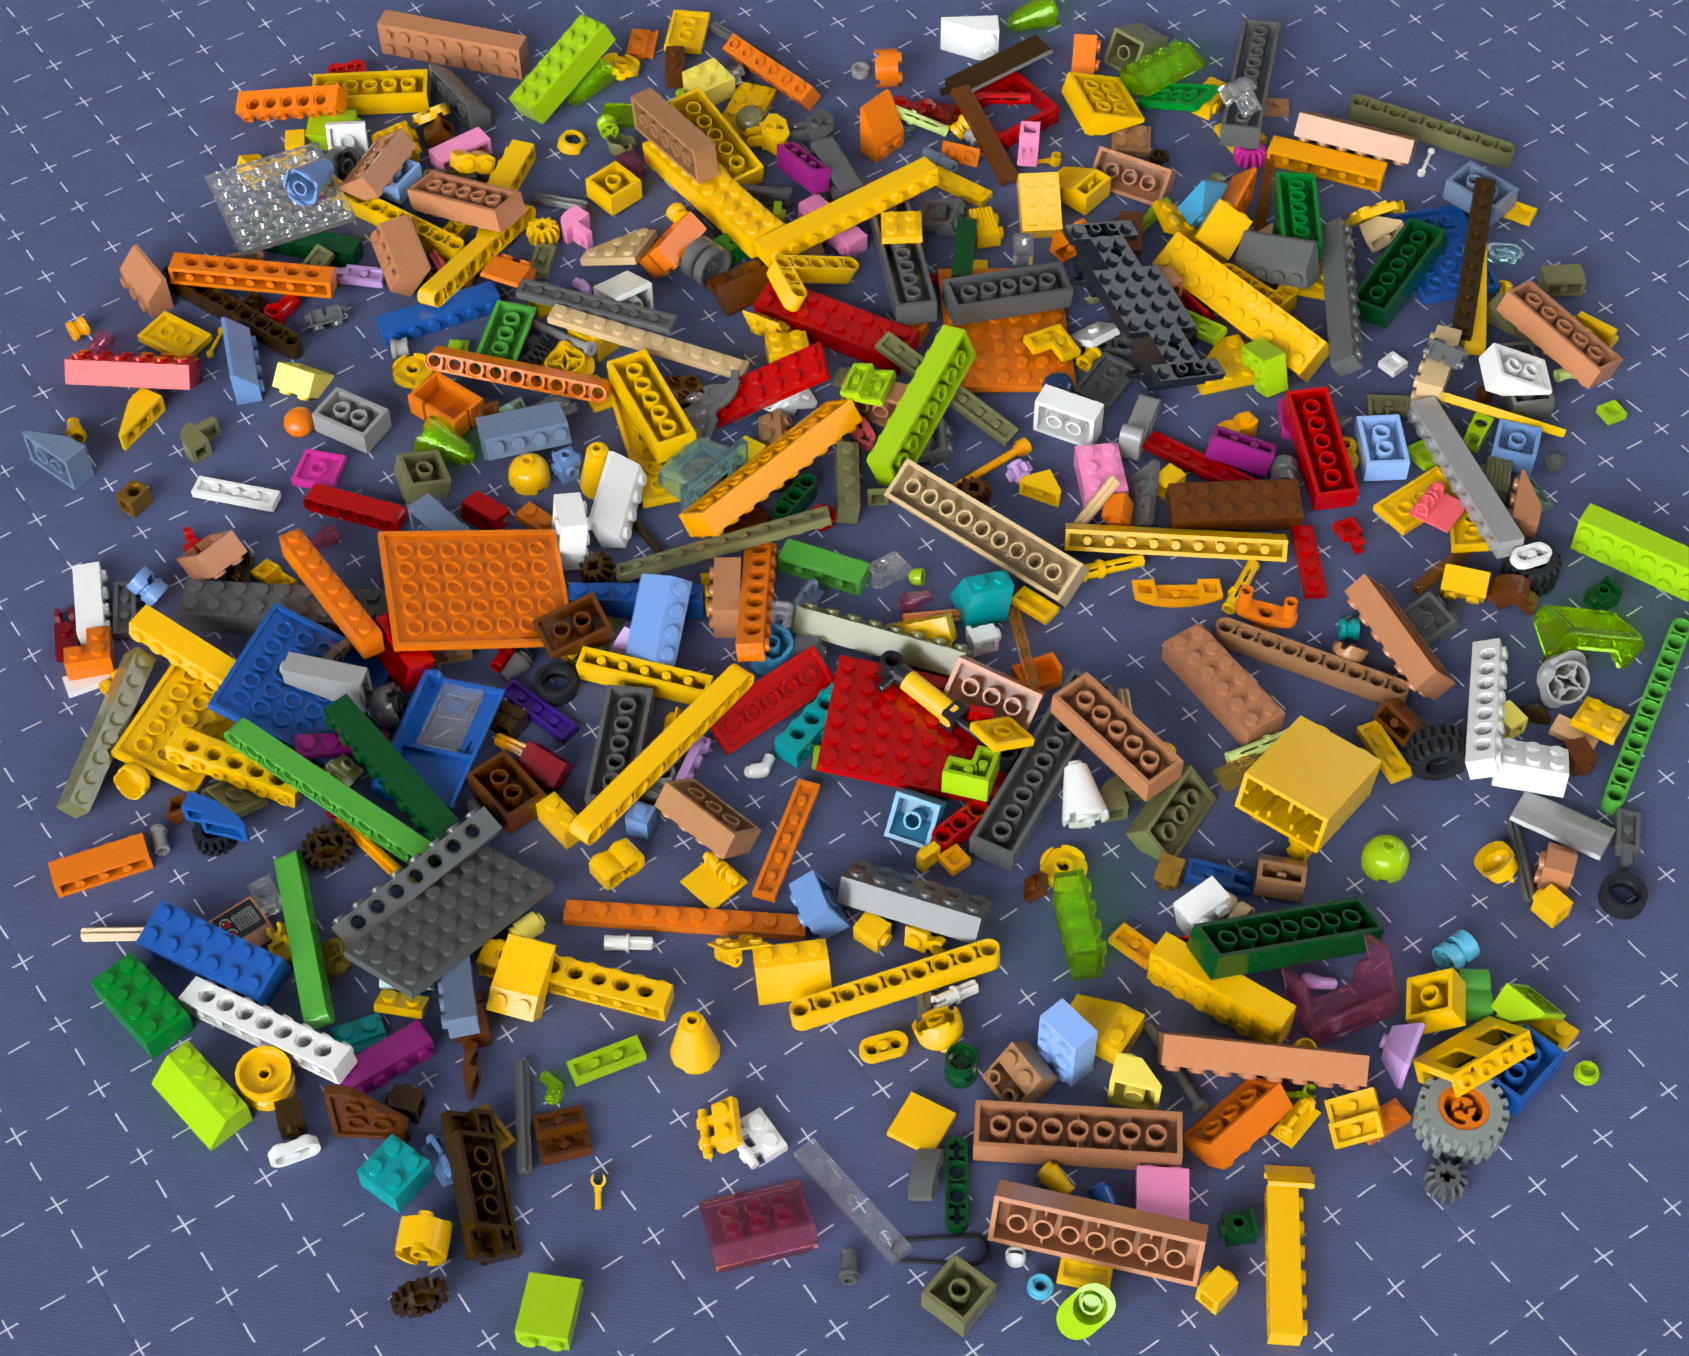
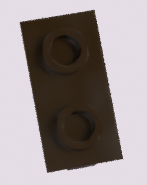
M245 547L247 553L242 556L243 560L235 566L230 565L226 581L249 582L250 571L253 569L256 557L250 556L247 547Z

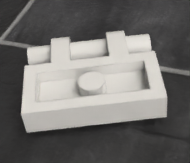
M760 1107L740 1119L744 1145L737 1147V1150L740 1153V1159L743 1163H747L751 1169L759 1166L760 1163L756 1158L760 1155L767 1163L788 1150V1145ZM749 1138L754 1146L748 1147L744 1140Z

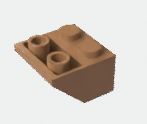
M1259 853L1253 895L1302 903L1308 868L1307 861Z
M1014 1041L1009 1044L982 1076L1000 1101L1033 1103L1043 1097L1058 1080L1057 1076L1029 1042Z

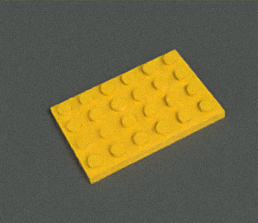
M171 664L112 749L111 756L126 764L136 763L142 766L148 774L183 791L197 793L208 775L202 772H195L187 766L175 764L166 759L165 744L178 724L227 743L224 733L236 722L208 709V703L216 693L215 690L209 688L199 678L196 679L190 676L180 666L177 667Z

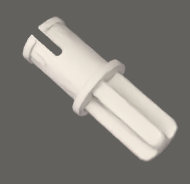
M630 933L621 936H604L605 951L621 950L629 953L630 950L653 949V937L630 936Z
M969 980L956 987L952 985L949 987V990L932 996L931 1003L939 1002L933 1005L934 1008L950 1006L954 1003L958 1005L961 1003V1000L979 992L978 983L975 980Z

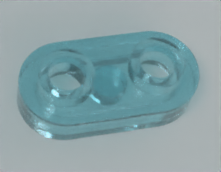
M1492 242L1487 246V260L1492 263L1517 264L1524 256L1522 248L1514 243Z

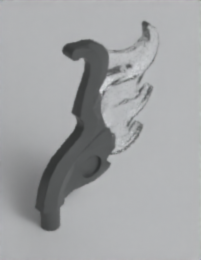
M731 370L730 380L727 383L706 385L703 387L704 394L694 392L687 395L684 399L685 403L692 401V404L685 408L683 412L696 432L697 442L702 443L703 447L707 450L715 451L718 445L711 443V437L718 423L716 415L719 410L731 403L736 397L740 386L739 370Z

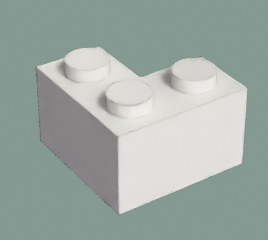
M1213 876L1209 877L1173 903L1176 924L1186 936H1190L1194 924L1213 921L1217 917H1223L1229 912L1232 907L1230 895Z

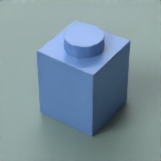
M637 800L625 816L627 834L649 841L658 824L657 808Z

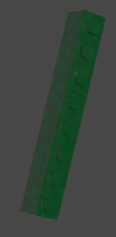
M347 693L323 709L325 715L323 721L328 729L331 731L335 730L338 733V739L343 746H349L352 749L354 758L359 763L363 762L367 766L368 774L374 780L377 778L382 783L383 791L388 796L392 795L396 799L395 803L403 813L406 811L411 816L412 824L417 829L421 828L426 833V839L432 842L439 837L442 840L448 835L446 831L457 822L459 825L462 824Z

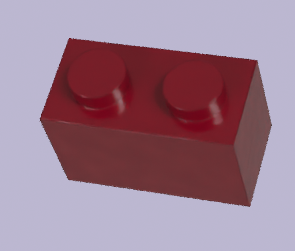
M528 741L517 761L532 779L534 777L541 781L539 784L550 791L553 788L561 790L575 766L534 741Z

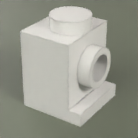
M993 623L980 625L973 629L971 626H966L965 641L969 649L974 651L973 657L999 650V641L1002 639L999 628H995Z

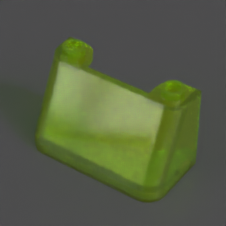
M1545 605L1532 618L1546 659L1569 650L1610 652L1617 668L1627 669L1645 646L1642 635L1616 612Z

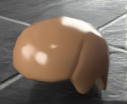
M1339 640L1334 641L1331 649L1333 655L1362 664L1369 654L1367 648L1360 649L1355 644L1346 646Z

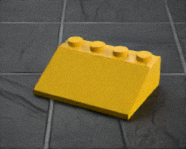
M1068 72L1061 92L1085 134L1103 136L1144 122L1145 118L1120 77Z

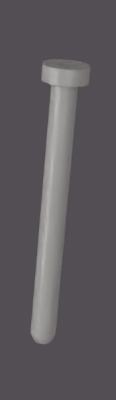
M537 320L532 322L531 326L557 339L569 341L572 345L582 349L584 354L588 356H593L597 352L598 346L593 341L585 342Z

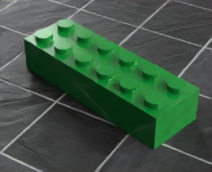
M1275 171L1272 193L1276 235L1317 241L1318 262L1320 264L1323 238L1315 173Z

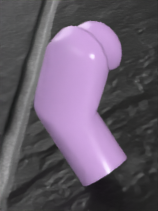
M578 277L573 280V287L580 290V292L592 295V287Z
M1307 972L1300 976L1298 984L1304 990L1310 988L1335 990L1337 980L1334 977H1322Z

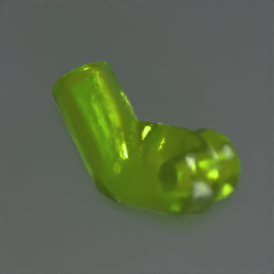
M546 1070L539 1078L548 1087L547 1095L544 1098L550 1105H556L562 1100L564 1086Z

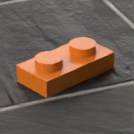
M530 501L515 513V520L529 529H552V515Z
M1396 1098L1380 1107L1385 1130L1384 1137L1411 1121L1412 1117ZM1384 1137L1366 1142L1369 1146H1371L1372 1144L1376 1143Z

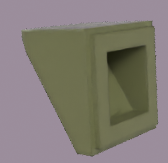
M888 488L867 489V506L889 505V499L884 496Z

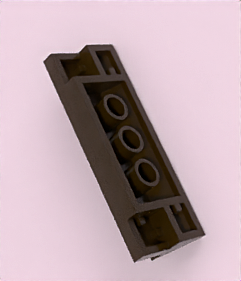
M1033 35L945 78V86L939 89L942 96L950 94L952 88L969 84L972 91L975 92L1052 54L1053 51L1039 37Z
M473 1108L468 1112L444 1111L440 1115L467 1261H480L481 1266L520 1257L521 1250L494 1111Z

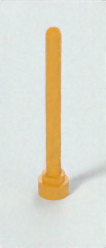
M1022 437L1015 442L1012 449L963 478L969 480L972 475L974 479H977L1015 456L1029 454L1032 452L1030 442L1025 437ZM961 478L960 480L956 481L951 485L956 487L958 483H961L963 478Z

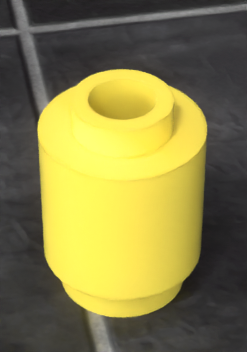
M531 911L512 923V927L508 931L512 934L534 939L545 932L543 926L546 923L540 913L535 914Z

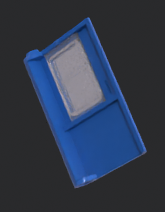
M431 668L430 670H424L390 743L452 811L466 782V774L471 771L506 690L447 679L442 676V672ZM377 778L372 780L369 790L374 795L396 801L392 795L388 796L383 791L382 783Z

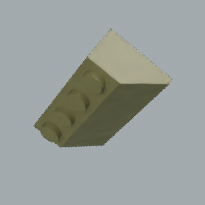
M1185 765L1182 768L1181 778L1148 800L1125 834L1139 851L1159 861L1163 852L1178 857L1217 798L1191 765Z

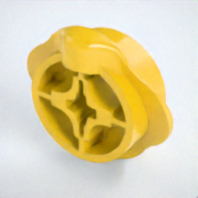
M566 340L560 341L554 350L549 353L548 357L544 358V363L541 362L540 364L545 367L593 376L595 372V362L592 356L584 354L580 348ZM555 379L558 385H563L560 380ZM575 383L577 388L582 387L581 384Z

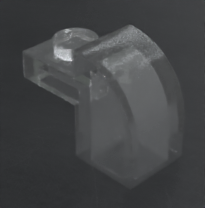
M1239 77L1218 89L1226 106L1228 107L1236 103L1244 118L1262 109L1253 92L1257 87L1246 77Z

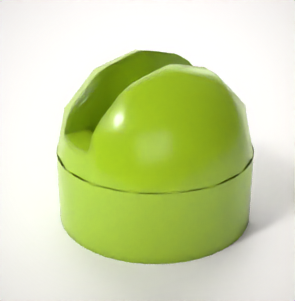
M912 569L908 574L910 583L916 586H923L925 583V569Z

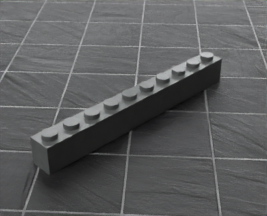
M1339 217L1321 226L1323 238L1321 259L1330 365L1341 378L1363 368L1362 359L1364 358V353L1361 349L1363 340L1360 330L1362 327L1358 318L1360 315V310L1357 306L1359 298L1356 293L1358 285L1354 275L1356 274V269L1353 265L1355 260L1352 252L1354 244L1351 239L1353 232L1348 222L1345 223Z

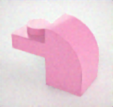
M1021 121L1017 166L1037 167L1041 122Z
M574 205L561 216L563 240L566 244L575 241L576 244L586 249L593 246L592 231L589 230L591 228L589 213Z

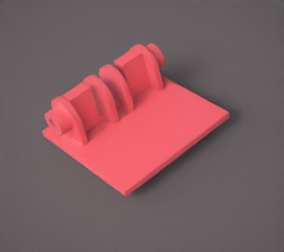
M1438 481L1433 483L1432 487L1429 486L1410 510L1409 515L1448 533L1466 509L1461 506L1460 500L1444 493L1445 485L1443 482Z

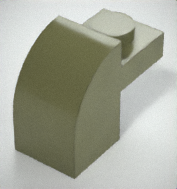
M213 415L195 426L189 421L181 430L180 437L185 454L195 465L213 454L209 441L221 435L218 421Z
M1118 775L1108 779L1101 790V796L1109 811V819L1104 823L1127 819L1128 802L1143 800L1125 782H1121Z

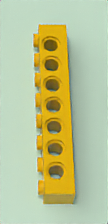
M490 939L483 945L476 961L479 975L494 978L506 941ZM558 955L554 956L552 971L555 970L556 972L551 973L547 990L549 993L662 1022L666 1021L675 998L673 984L665 980H653L641 974L633 975L617 968L609 969L601 967L594 962L586 963L570 956L562 957ZM621 988H627V989L624 990V991H620V990H619V989H621Z

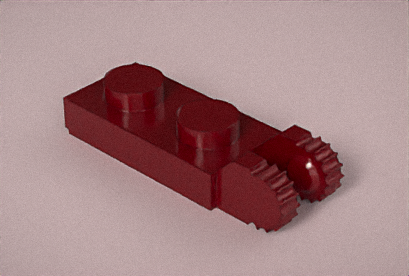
M74 606L69 607L68 615L70 621L66 622L62 621L63 615L61 610H54L56 622L54 623L55 656L57 663L64 662L63 648L80 646L76 631Z

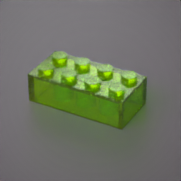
M1083 869L1054 873L1052 902L1071 982L1100 978L1101 970L1105 967L1104 955L1107 954L1106 942L1100 938L1102 933L1100 919L1095 918L1094 914L1097 911L1094 898H1090L1089 894L1091 892V882L1089 878H1085Z

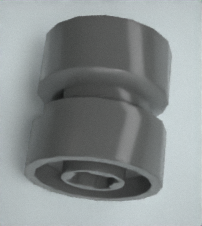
M1289 455L1275 457L1270 466V480H1299V467L1296 458Z

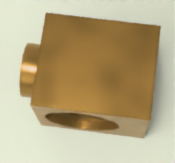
M134 479L115 495L119 509L134 518H137L153 503L150 488L145 483H139Z
M1163 852L1153 877L1154 882L1158 883L1157 887L1168 892L1171 891V888L1178 890L1187 866L1186 860Z

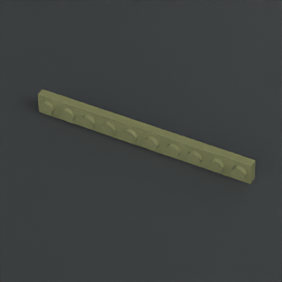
M827 505L619 563L616 564L617 567L615 568L618 583L632 582L635 579L641 578L643 573L656 574L667 570L671 571L688 564L693 565L706 559H714V557L731 552L736 553L742 549L757 547L763 543L779 541L785 537L800 535L813 529H821L832 524Z

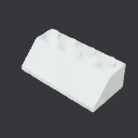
M608 451L589 517L591 529L601 547L626 548L628 539L632 535L633 522L637 518L636 511L638 504L642 500L641 493L643 486L647 483V476L640 464L614 451Z

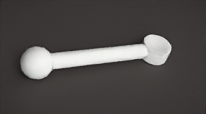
M1434 148L1428 149L1426 160L1417 173L1419 177L1425 176L1427 164L1431 156L1435 154Z

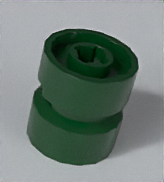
M956 1043L947 1049L944 1075L947 1083L952 1087L965 1089L976 1081L978 1054L974 1047L966 1043Z

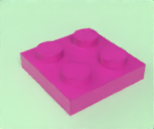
M305 449L291 478L292 485L311 488L313 484L317 483L335 488L347 463L346 455Z

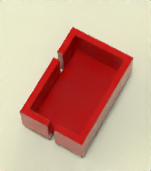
M389 613L376 617L374 622L382 631L385 651L376 654V656L396 685L401 687L404 694L416 689L424 670L433 668L435 662L434 655L430 650L394 651Z

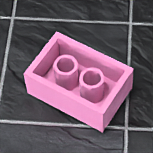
M1117 442L1075 446L1073 464L1083 509L1110 475L1115 476L1120 481L1119 486L1112 494L1126 493L1128 495L1129 490Z

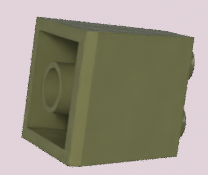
M1140 22L1117 26L1114 28L1103 62L1125 75L1135 78L1163 56L1169 38Z

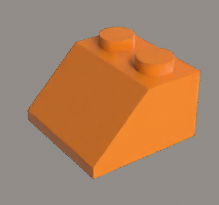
M501 254V257L493 255L480 276L518 289L523 278L534 281L537 269L531 267L532 263L521 259L519 263L512 261V256Z

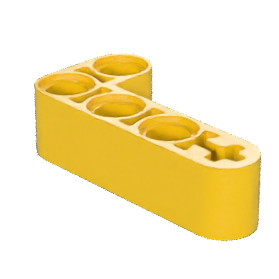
M1231 263L1223 264L1287 313L1296 307L1299 290L1297 287L1281 285L1278 289L1274 290Z

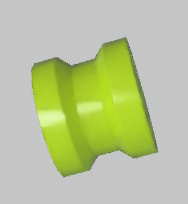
M603 115L597 120V127L602 138L606 139L610 134L614 138L618 135L619 128L612 115Z

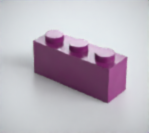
M1214 425L1206 444L1204 457L1212 461L1228 464L1233 468H1241L1250 471L1252 474L1266 477L1275 457L1276 445Z

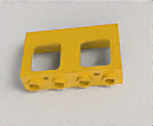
M1488 1016L1413 1059V1064L1419 1083L1425 1085L1429 1077L1434 1079V1076L1452 1082L1455 1096L1459 1098L1535 1053L1530 1030ZM1499 1030L1514 1034L1508 1040L1493 1046L1501 1041ZM1473 1056L1477 1057L1459 1068H1454Z

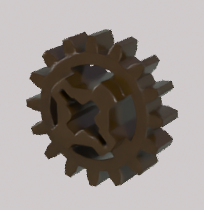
M331 823L329 828H326L325 824H321V829L319 830L313 827V834L306 833V840L301 841L303 847L301 853L307 865L311 864L313 870L319 866L321 872H324L326 868H329L332 872L336 865L342 868V861L349 862V855L354 854V843L350 832H344L342 825L336 829L334 823Z
M431 1276L423 1277L422 1279L417 1277L416 1281L408 1280L403 1286H398V1291L391 1293L390 1303L394 1315L399 1314L400 1318L408 1315L409 1319L417 1316L422 1317L426 1313L431 1314L436 1309L442 1308L441 1303H447V1297H450L446 1281L440 1280V1277L437 1276L434 1279H431Z

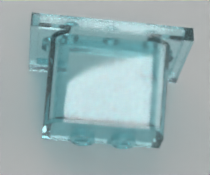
M698 437L692 443L685 445L676 456L668 459L658 473V483L681 501V512H683L703 496V492L726 473L727 476H730L748 462V442L741 437L732 446H727L704 437Z

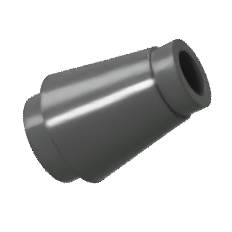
M519 650L517 653L514 652L499 675L508 683L513 678H517L529 670L533 661L522 650Z

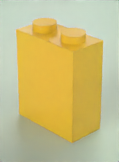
M1219 199L1212 206L1191 241L1223 265L1229 260L1240 243L1243 232L1248 230L1253 221L1245 213L1235 210L1229 202Z

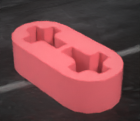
M861 416L863 421L858 426L856 425V430L850 434L855 442H859V449L870 451L876 444V435L867 419Z

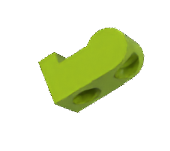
M1479 412L1475 413L1463 439L1469 451L1479 453L1484 441L1492 431L1493 417ZM1477 420L1485 421L1487 426L1477 423Z

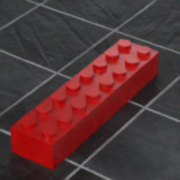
M770 281L753 304L754 313L757 314L759 312L772 317V320L775 318L786 322L788 326H791V331H806L807 339L810 342H820L823 347L865 363H873V366L883 370H894L896 375L899 376L903 370L875 349V344L889 331L916 351L919 347L918 330L806 289L807 296L797 312L789 311L783 306Z

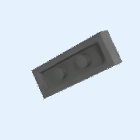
M131 580L114 582V639L131 638L129 635V622L138 613V594L135 595L126 588V585Z

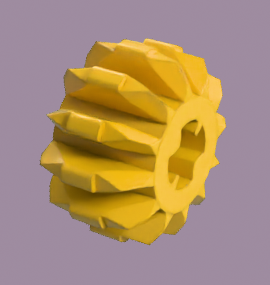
M543 216L541 219L534 218V222H529L526 231L530 245L535 247L537 243L558 244L561 235L557 222L555 220L552 221L551 217L544 219Z

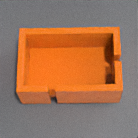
M691 211L665 231L662 235L664 240L660 237L643 255L639 263L654 279L660 275L666 276L672 269L674 270L680 265L687 247L695 239L702 237L707 228Z
M435 371L408 394L412 414L424 421L427 420L430 425L457 441L470 430V425L474 427L477 424L476 418L479 415L476 407L484 404L483 398L438 371Z

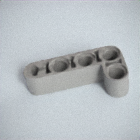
M1140 393L1128 424L1124 423L1121 428L1118 447L1122 458L1137 462L1140 460L1144 450V442L1150 435L1160 409V398Z

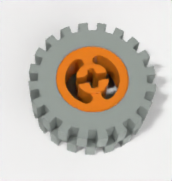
M1434 1076V1079L1429 1077L1424 1087L1422 1086L1413 1111L1412 1125L1413 1129L1417 1128L1415 1133L1417 1140L1424 1139L1422 1147L1426 1152L1432 1148L1434 1150V1158L1439 1159L1441 1155L1447 1157L1446 1161L1450 1158L1451 1165H1453L1454 1160H1459L1460 1166H1467L1470 1159L1473 1165L1479 1164L1482 1157L1487 1160L1491 1157L1493 1151L1496 1152L1510 1117V1110H1507L1509 1105L1507 1098L1501 1099L1502 1089L1500 1087L1494 1089L1492 1087L1494 1081L1489 1079L1457 1098L1452 1082ZM1447 1105L1451 1106L1448 1116L1444 1109ZM1475 1111L1477 1112L1479 1117V1121L1477 1122L1472 1120Z

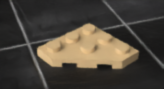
M642 228L589 248L580 258L581 266L636 265L657 239V231Z

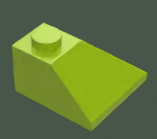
M1506 983L1491 1005V1008L1497 1012L1496 1016L1508 1023L1560 1020L1566 1017V1014L1529 985Z

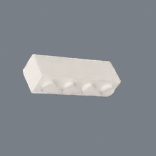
M99 561L72 566L76 631L81 645H86V628L109 625L112 633L110 620H107V617L111 616L109 604L106 603V600L109 599L108 588L105 586V583H108V576L106 570L101 569Z

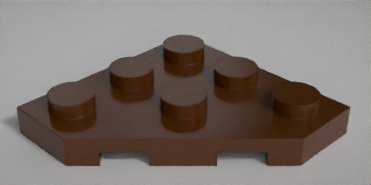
M342 1084L335 1086L325 1085L324 1098L335 1137L386 1140L393 1134L402 1141H411L412 1129L408 1117L351 1086Z

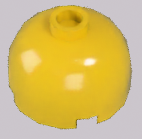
M535 453L518 455L513 459L508 468L509 485L514 488L516 493L525 496L536 495L543 488L546 490L551 483V471L547 461Z
M948 1006L934 1008L922 1014L923 1020L919 1023L915 1020L912 1024L914 1034L924 1048L942 1053L946 1052L951 1045L956 1044L960 1040L964 1028L961 1014L955 1006L954 1010H950Z

